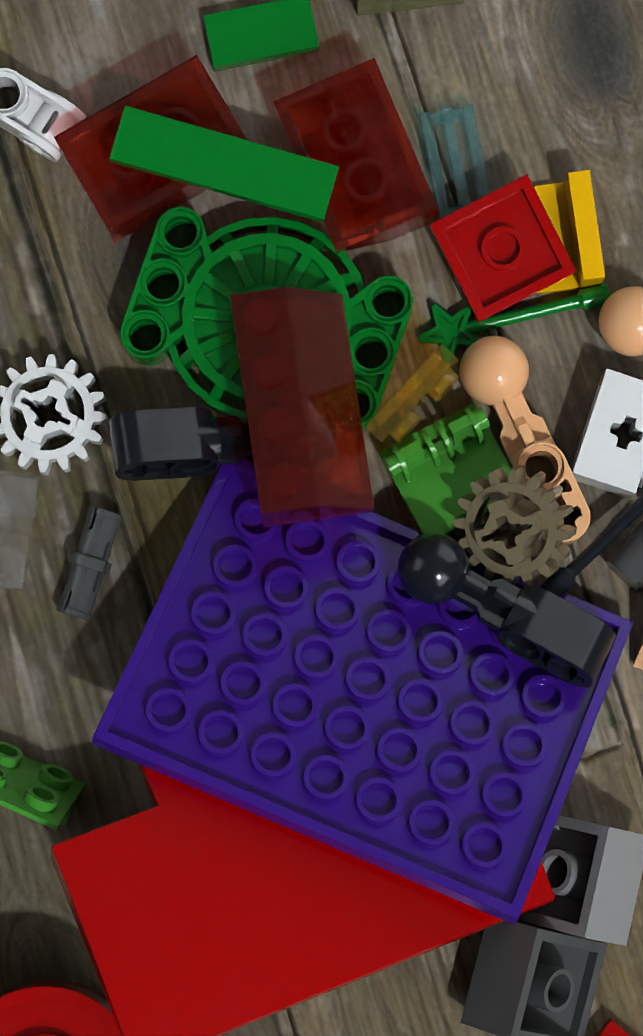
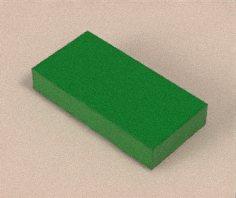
M278 0L203 15L214 72L319 51V42L310 0Z

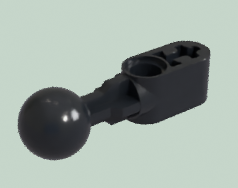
M302 401L282 405L273 412L268 422L244 423L236 416L215 417L212 411L202 407L132 410L119 413L109 420L115 475L119 479L128 481L199 477L216 471L220 465L240 464L246 456L270 455L279 466L287 470L307 471L324 462L330 454L334 443L333 426L325 412L313 404L303 403Z
M441 533L419 535L412 539L400 554L398 560L399 580L404 590L412 598L426 604H441L455 599L475 610L479 622L497 631L499 642L510 652L568 684L582 688L592 686L616 639L615 632L608 624L541 587L526 585L520 589L502 578L490 581L469 569L468 557L463 547L448 535Z

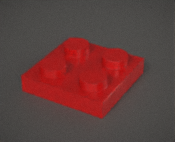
M528 174L429 224L478 322L577 272Z

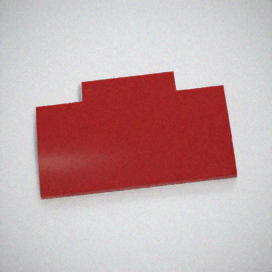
M140 764L138 766L154 802V808L51 846V861L121 1036H221L504 922L500 918ZM540 862L521 914L551 903L555 899L542 862Z

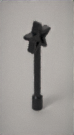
M643 494L566 567H559L540 587L561 597L575 584V577L643 513Z

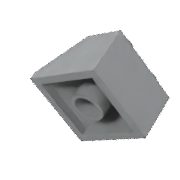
M559 815L541 860L555 899L551 903L521 914L518 920L586 939L626 946L643 872V834Z

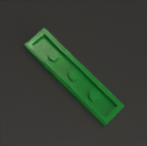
M128 106L124 107L109 158L111 163L323 223L339 170V166Z

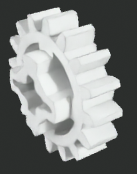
M49 354L45 367L39 368L33 358L28 357L26 358L27 372L22 375L11 367L6 370L12 383L8 388L0 385V398L3 399L0 405V438L7 437L8 440L0 450L6 457L15 454L17 451L21 452L18 460L20 468L26 470L36 460L38 461L40 473L48 475L52 462H58L64 472L67 473L71 471L69 458L77 455L85 462L90 459L88 452L84 448L88 442L102 444L103 438L94 431L95 425L107 424L109 417L105 413L96 411L95 407L104 403L106 397L103 392L89 393L88 390L93 386L96 379L91 372L78 379L76 375L79 365L76 361L71 359L64 369H60L56 356ZM50 380L45 389L33 393L25 391L27 387L36 382ZM74 389L80 394L84 404V420L72 414L69 405ZM53 403H56L55 409L69 425L60 421L57 423L48 421L44 427H41V419L28 405L37 409L40 407L49 409ZM13 409L24 415L27 424L23 440L18 437L14 428ZM65 436L73 439L61 448L46 450L50 441Z

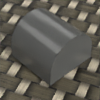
M643 521L640 522L606 561L608 567L636 593L643 590Z

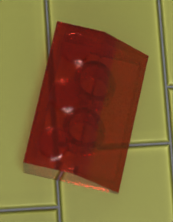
M197 55L54 136L66 161L113 243L158 219L169 209L178 207L207 190L110 162L109 158L125 106L247 140Z
M375 58L273 101L295 154L339 166L324 219V224L336 253L388 242L440 219L438 206Z

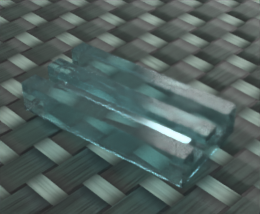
M473 104L463 105L462 108L452 110V108L441 109V112L431 114V111L420 113L419 119L438 218L441 219L470 204L455 127L456 122L463 121L478 199L490 193ZM440 125L444 127L459 205L450 208L434 132V126Z

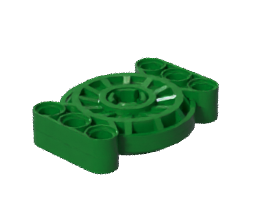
M175 207L162 214L156 224L121 325L120 337L128 356L139 365L154 366L171 356L175 370L190 392L210 409L224 416H236L244 423L268 422L273 414H267L268 408H279L290 402L302 401L303 403L313 404L321 410L328 407L331 422L335 427L345 434L356 435L364 433L372 427L377 418L411 317L413 295L407 283L395 276L377 278L365 287L360 272L347 253L326 234L302 222L278 217L248 218L223 226L207 236L203 220L197 212L186 207ZM188 225L194 228L197 232L194 242L184 248L170 245L167 237L174 227ZM267 231V233L250 234L235 240L233 238L247 232ZM279 231L296 234L312 242L307 244L295 237L281 235ZM220 243L222 244L220 248L211 253V249ZM324 249L339 261L346 271L345 274L340 275L332 262L322 254ZM168 275L177 279L179 288L171 298L157 299L150 294V285L157 277ZM355 287L357 294L350 299L348 291ZM382 293H393L402 300L404 307L396 316L385 317L378 314L374 309V299ZM271 301L279 303L280 309L288 317L286 328L278 336L269 339L254 335L247 327V313L251 314L257 307L270 305ZM153 326L162 333L159 344L148 351L135 348L132 345L134 333L141 327ZM368 343L377 344L385 351L387 358L377 368H365L356 360L355 353L358 348ZM187 344L188 350L179 356L177 350ZM197 368L204 380L213 387L210 395L195 383L188 373V369ZM323 389L324 395L314 401L312 395ZM346 395H360L368 402L369 411L362 419L348 420L338 410L340 400ZM227 397L241 405L256 407V411L253 413L237 410L222 402Z

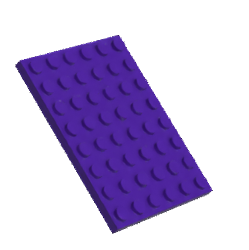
M245 458L240 464L221 465L93 735L92 744L515 925L530 891L632 628L633 621L564 593L560 598L602 620L616 634V639L592 686L582 688L568 684L507 650L499 642L497 631L479 622L475 610L455 599L441 604L422 603L412 598L404 590L398 576V560L404 547L412 539L422 535L421 532ZM466 552L469 559L473 554ZM479 563L469 569L484 577L486 567ZM498 574L495 578H493V579L490 580V581L497 580V579H501V578L503 579V575H502V574ZM521 576L518 583L515 584L520 589L526 586ZM537 582L533 586L540 587L542 583Z

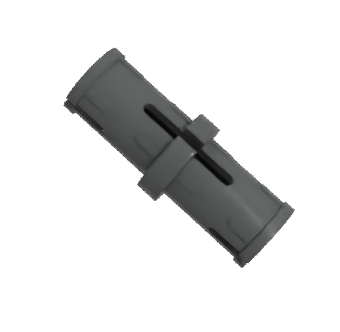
M89 506L76 551L69 554L67 562L71 564L56 611L88 621L91 620L104 574L109 575L112 567L108 560L123 518L122 515Z

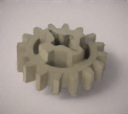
M518 465L511 469L509 476H507L501 466L489 472V481L482 476L473 481L470 487L474 494L467 493L459 498L457 502L467 513L453 520V526L465 529L466 536L457 542L463 548L470 547L473 555L468 559L469 568L482 563L486 567L484 578L492 580L498 574H502L504 580L515 585L521 576L525 585L532 586L540 580V573L548 578L556 572L559 567L555 560L563 561L572 551L562 541L570 539L576 534L577 528L571 525L564 524L563 520L564 517L574 511L573 506H559L556 501L563 488L560 485L553 487L549 491L544 488L543 484L546 473L542 471L535 474L530 480L526 479L524 465ZM524 496L528 497V498L531 499L533 502H531V501L525 499ZM491 499V503L487 505L490 516L486 524L482 525L485 506ZM507 521L510 524L519 523L520 525L531 523L522 532L519 529L510 530L509 528L498 530ZM547 529L545 546L538 555L537 551L541 549L538 538L542 530Z

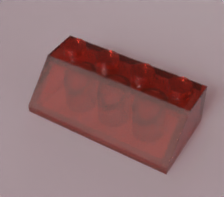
M282 287L230 295L264 527L375 511L342 294Z

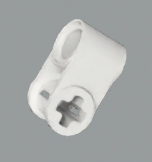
M0 68V88L11 87L20 93L18 102L8 109H0V127L16 136L22 143L41 156L53 162H58L62 156L59 151L61 145L75 123L82 124L86 115L65 98L52 91L45 90L17 71L9 68Z

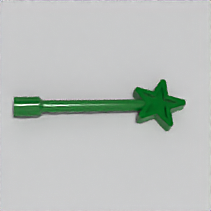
M606 283L580 289L576 295L495 314L480 322L477 319L468 321L472 312L471 307H466L450 316L437 304H433L431 311L435 327L420 335L419 342L420 344L440 345L444 363L449 365L457 346L469 347L472 343L479 340L473 335L474 333L576 308H581L585 311L602 307L610 296L609 289Z

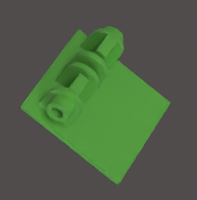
M475 402L378 452L422 534L441 533L447 535L458 529L453 526V520L462 514H466L467 511L462 509L457 502L459 498L467 493L474 494L470 484L481 476L489 481V472L502 466L507 476H509L512 469L489 429L490 422L481 407L477 408ZM491 499L486 504L483 515L489 513L487 505L491 503Z
M0 741V805L54 830H57L59 825L66 827L74 810L73 804L83 791L86 783L75 779L70 771L59 765H44L24 756L23 752L13 744Z

